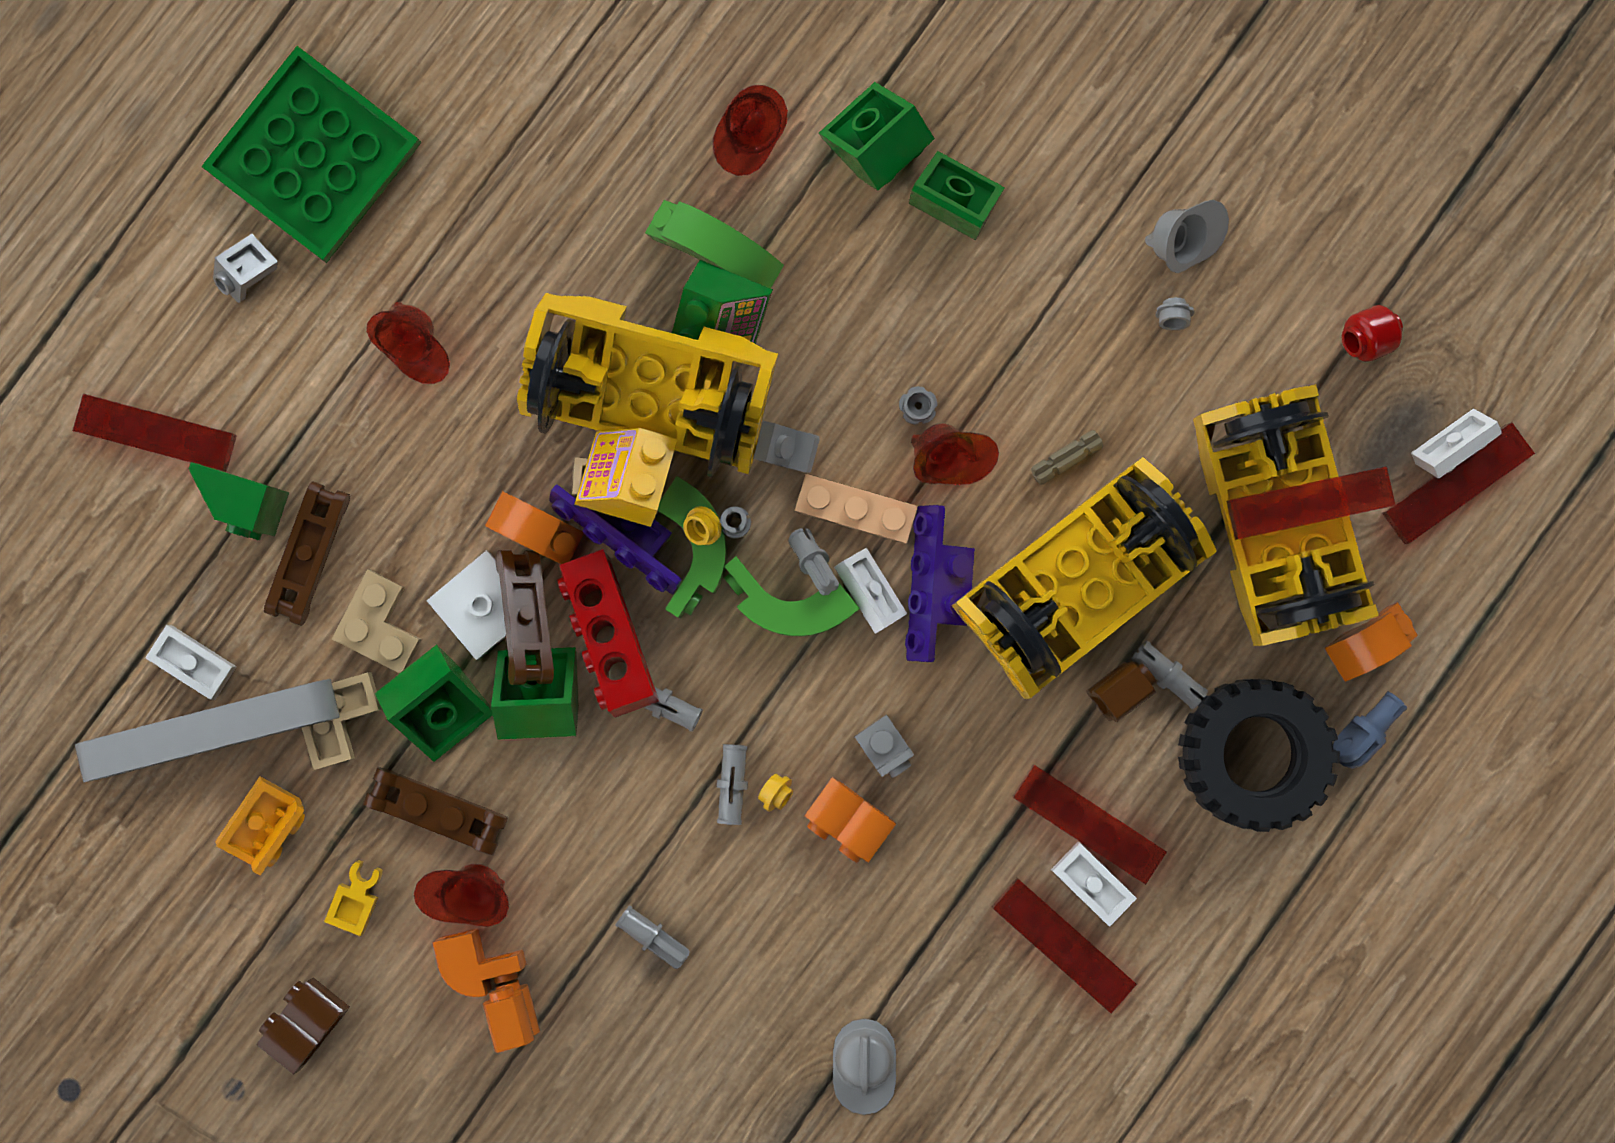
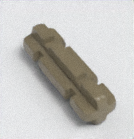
M1091 430L1079 438L1080 441L1077 442L1075 440L1050 455L1048 457L1049 460H1042L1031 468V472L1035 480L1040 485H1043L1055 477L1054 474L1060 475L1084 460L1087 454L1092 455L1102 449L1104 445L1095 430Z

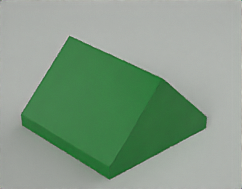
M937 151L914 184L909 204L976 240L1005 187Z

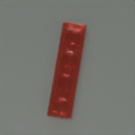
M87 394L82 395L72 430L227 472L237 437L233 433Z
M1512 422L1500 428L1502 432L1500 436L1457 465L1455 469L1439 479L1435 476L1431 477L1382 512L1404 544L1414 541L1535 454Z
M1387 466L1226 501L1235 540L1396 505Z
M1034 764L1012 796L1145 885L1167 853V851Z
M1018 878L1011 883L991 906L1111 1014L1137 985Z

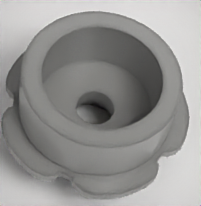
M1177 297L1164 300L1163 304L1157 307L1156 317L1159 318V326L1166 330H1181L1189 327L1191 316L1194 315V308L1189 307L1185 299Z
M916 386L910 388L908 393L902 395L899 401V409L904 413L903 418L910 424L916 425L919 422L926 424L936 414L934 410L937 407V399L932 392L926 391L924 387ZM917 402L922 404V408L919 410L915 408Z

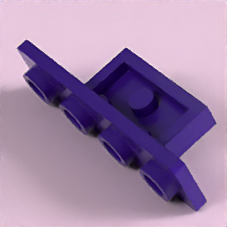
M556 484L551 489L549 501L552 503L551 507L557 515L566 521L573 519L583 527L584 534L591 541L599 545L602 543L606 544L615 551L614 556L619 562L628 568L635 566L647 575L645 579L653 588L660 592L666 590L674 595L682 579L654 558L670 538L672 532L656 520L649 527L575 505L576 498Z
M942 505L918 506L914 519L915 541L914 554L911 559L912 583L911 594L908 599L909 625L905 639L907 661L934 662L937 624L968 626L951 605L972 589L975 548L943 545L945 506Z

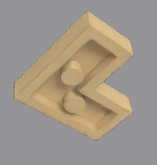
M367 569L332 640L400 674L409 666L422 640L388 623L405 587Z
M371 672L332 683L340 718L302 727L313 770L355 758L345 720L382 710L375 695L377 690Z

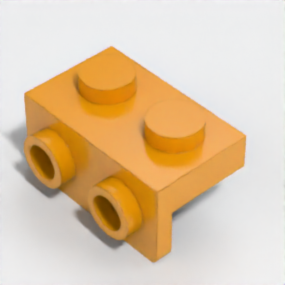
M259 776L216 839V847L250 864L252 871L261 875L267 866L271 868L277 862L283 849L281 845L289 833L293 835L301 827L305 818L301 799Z

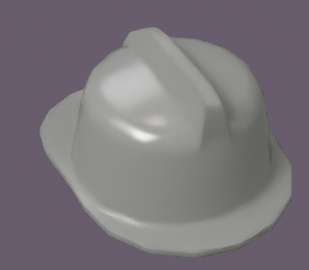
M1208 200L1189 209H1174L1165 212L1157 221L1154 232L1145 237V243L1153 248L1155 254L1160 259L1166 261L1170 271L1175 273L1183 272L1189 267L1208 259L1222 245L1229 224L1227 209L1221 202Z
M869 1019L854 1020L844 1026L835 1038L833 1048V1085L835 1095L842 1106L853 1113L866 1115L878 1112L887 1106L894 1095L896 1085V1049L894 1039L886 1027L877 1021Z

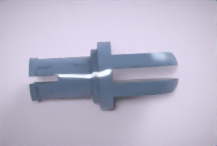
M1387 691L1379 703L1366 716H1355L1337 736L1338 740L1334 741L1333 750L1340 751L1341 765L1351 769L1361 767L1386 743L1385 732L1407 710V706L1397 696Z

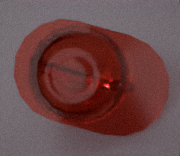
M752 85L742 89L727 105L712 138L713 153L716 161L726 172L736 176L750 175L759 170L768 159L787 124L788 110L785 101L775 89L766 85Z
M396 302L388 311L374 314L367 322L366 332L370 341L409 378L423 384H435L443 381L448 375L450 368L448 354L433 336L434 326L431 318L425 311L412 305Z
M939 423L932 425L922 434L913 435L911 438L915 456L913 471L915 477L922 483L972 484L987 476L998 462L999 450L993 439L980 433L961 432L950 424Z
M470 864L463 866L458 871H433L424 875L417 882L414 890L415 903L421 912L432 919L443 922L489 927L499 924L506 917L509 909L508 896L504 891V880L500 879L494 870L483 864Z

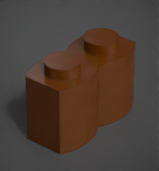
M1123 662L1086 690V692L1109 721L1119 722L1156 693L1152 685L1157 681L1143 663L1138 666L1133 662Z
M315 978L306 981L304 984L298 981L284 997L283 1000L288 1004L280 1015L275 1012L272 1013L259 1029L263 1036L256 1045L293 1075L304 1067L350 1008L349 1005Z

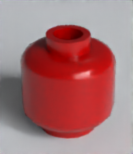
M1382 305L1371 306L1351 315L1346 320L1341 335L1343 346L1349 355L1361 361H1374L1394 352L1400 346L1403 324L1399 316L1389 308Z

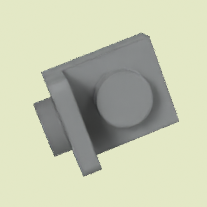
M250 234L215 257L213 280L223 294H230L240 303L246 298V289L275 271L278 261L253 234Z
M763 421L753 459L810 473L820 438L818 435Z
M887 714L854 736L881 777L889 773L891 778H894L911 766L908 759L914 756V754Z

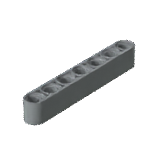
M326 679L83 741L74 745L84 783L340 718L331 679Z

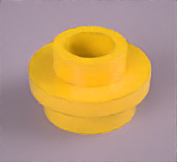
M698 506L689 511L683 523L686 537L696 545H711L720 538L722 533L719 518L711 509L704 506Z
M774 774L761 789L758 799L764 803L763 808L768 812L775 808L781 810L792 797L793 790L790 789L792 780L789 777L784 776L782 778L778 774Z

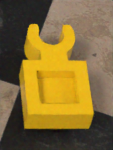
M361 860L356 861L350 868L349 878L352 882L351 886L343 883L338 885L324 920L325 923L358 936H362L365 933L379 898L368 892L382 878V869L376 868L369 880L363 879L360 875V869L363 866V861Z

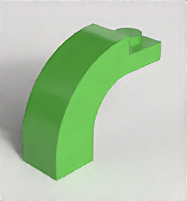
M664 200L645 234L657 242L678 249L698 260L710 263L770 289L784 266L772 254L739 231L713 216L680 201L678 204H674Z
M676 476L662 497L658 507V512L682 528L687 514L695 507H707L717 515L709 501L696 488ZM723 531L720 538L711 545H696L691 542L693 550L691 568L665 610L680 619L684 613L691 616L703 598L698 593L702 586L713 594L717 592L726 569L724 566L727 563V541Z
M737 556L724 566L729 572L724 579L734 592L739 596L745 591L749 596L737 608L752 622L777 634L787 636L819 634L838 626L860 609L840 583L837 590L831 591L826 596L818 591L804 600L784 601L764 591Z

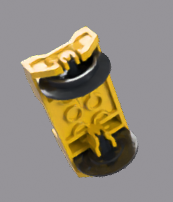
M544 294L534 310L523 352L525 359L522 362L524 373L520 377L519 383L522 385L517 394L519 414L531 417L533 414L538 415V430L540 433H547L555 419L598 431L642 428L678 439L674 451L708 459V477L712 478L721 463L735 466L738 472L749 474L754 461L753 458L778 353L767 351L742 336L708 327H703L698 340L627 322L624 321L627 306L589 296ZM554 315L572 318L564 322L558 333L550 331ZM740 363L760 368L754 392L752 383L742 381V364Z
M1316 384L1285 390L1279 394H1270L1267 397L1254 398L1248 402L1242 401L1200 414L1193 419L1199 457L1209 495L1217 494L1236 569L1231 570L1230 573L1239 607L1250 632L1253 646H1264L1307 636L1309 633L1315 634L1320 631L1335 629L1339 626L1350 625L1379 616L1376 604H1373L1369 590L1370 587L1374 586V581L1367 582L1323 420L1328 418L1329 415L1328 412H1321ZM1227 422L1224 424L1226 435L1211 445L1215 425ZM1299 427H1302V428H1303L1302 430H1298V431H1294V432L1292 431V432H1288V433H1286V434H1283V432L1288 431V430H1292V429L1299 428ZM1261 438V440L1217 452H1213L1212 446L1213 448H1220ZM1345 583L1344 587L1331 589L1327 591L1325 590V588ZM1303 594V597L1257 609L1258 614L1275 615L1278 626L1291 623L1297 624L1270 630L1257 616L1255 609L1257 605Z
M1143 457L1072 510L1065 518L951 605L1002 666L1011 683L1024 699H1030L1040 692L1043 687L1204 560L1217 552L1202 521L1196 516L1193 518L1189 516L1193 510L1190 507L1185 508V503L1179 500L1181 497L1179 492L1172 495L1173 484ZM985 591L989 601L981 607L980 611L977 605Z

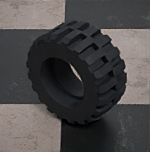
M1269 679L1236 680L1235 683L1223 684L1215 688V692L1210 696L1202 697L1198 709L1195 713H1189L1184 722L1188 727L1185 735L1180 734L1178 745L1183 746V756L1178 757L1179 768L1183 769L1186 774V778L1183 781L1187 789L1195 794V801L1203 809L1210 811L1213 814L1212 816L1242 829L1269 832L1273 828L1279 830L1290 828L1295 820L1305 821L1313 815L1310 809L1314 805L1322 806L1328 798L1324 791L1327 785H1335L1338 776L1332 774L1333 763H1340V751L1333 750L1332 741L1338 740L1336 730L1327 726L1326 720H1328L1329 716L1323 707H1316L1313 704V697L1305 691L1294 689V686L1291 684ZM1251 717H1265L1277 722L1286 732L1291 746V760L1286 774L1275 786L1265 791H1248L1241 788L1230 779L1224 764V747L1230 732L1238 723Z

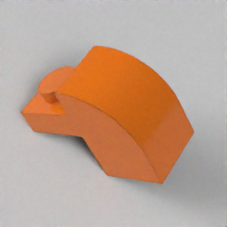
M503 491L485 524L491 530L560 564L571 560L584 534L583 531Z
M1398 602L1384 608L1378 613L1379 616L1372 618L1367 623L1344 632L1324 648L1345 682L1382 666L1412 646L1410 642L1418 634L1413 628L1411 619L1404 613Z
M478 928L442 936L433 942L437 965L442 978L453 990L465 996H486L492 990L490 978H494L495 984L518 978L517 972L527 965L523 950L485 958Z

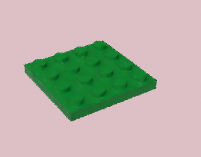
M296 46L201 167L327 264L422 142L303 49Z

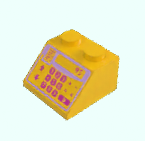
M642 428L597 431L575 505L651 527L658 511L678 439Z

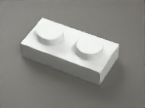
M1473 408L1414 450L1411 455L1416 465L1439 479L1455 469L1457 465L1471 455L1486 447L1488 443L1500 436L1502 432L1497 421Z
M867 548L834 567L875 634L907 614Z
M172 625L165 626L145 657L210 700H216L237 667Z
M1079 842L1051 869L1109 927L1137 899Z

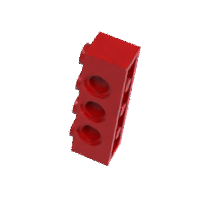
M604 549L559 565L563 577L557 579L558 586L564 600H571L575 613L569 615L576 636L583 635L587 649L582 651V657L588 672H595L600 686L595 687L594 692L601 710L608 709V712L616 718L659 702L608 554ZM595 590L602 592V599L597 605L593 607L585 606V598L590 592ZM606 626L614 627L615 633L609 642H597V634L600 629ZM618 662L626 663L627 672L624 677L619 680H611L609 678L610 668Z

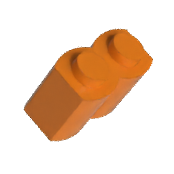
M833 776L804 815L810 820L807 827L824 840L829 835L842 843L838 850L855 863H858L861 858L869 863L896 825L894 820Z
M517 979L495 986L496 990L489 993L490 999L483 1003L495 1052L499 1053L531 1043L534 1040V1036L540 1032L528 984L520 985Z

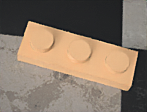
M805 474L795 512L907 544L918 506Z

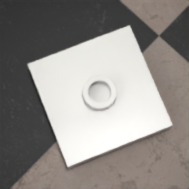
M486 550L426 600L476 660L481 659L506 638L500 578L496 570V559Z

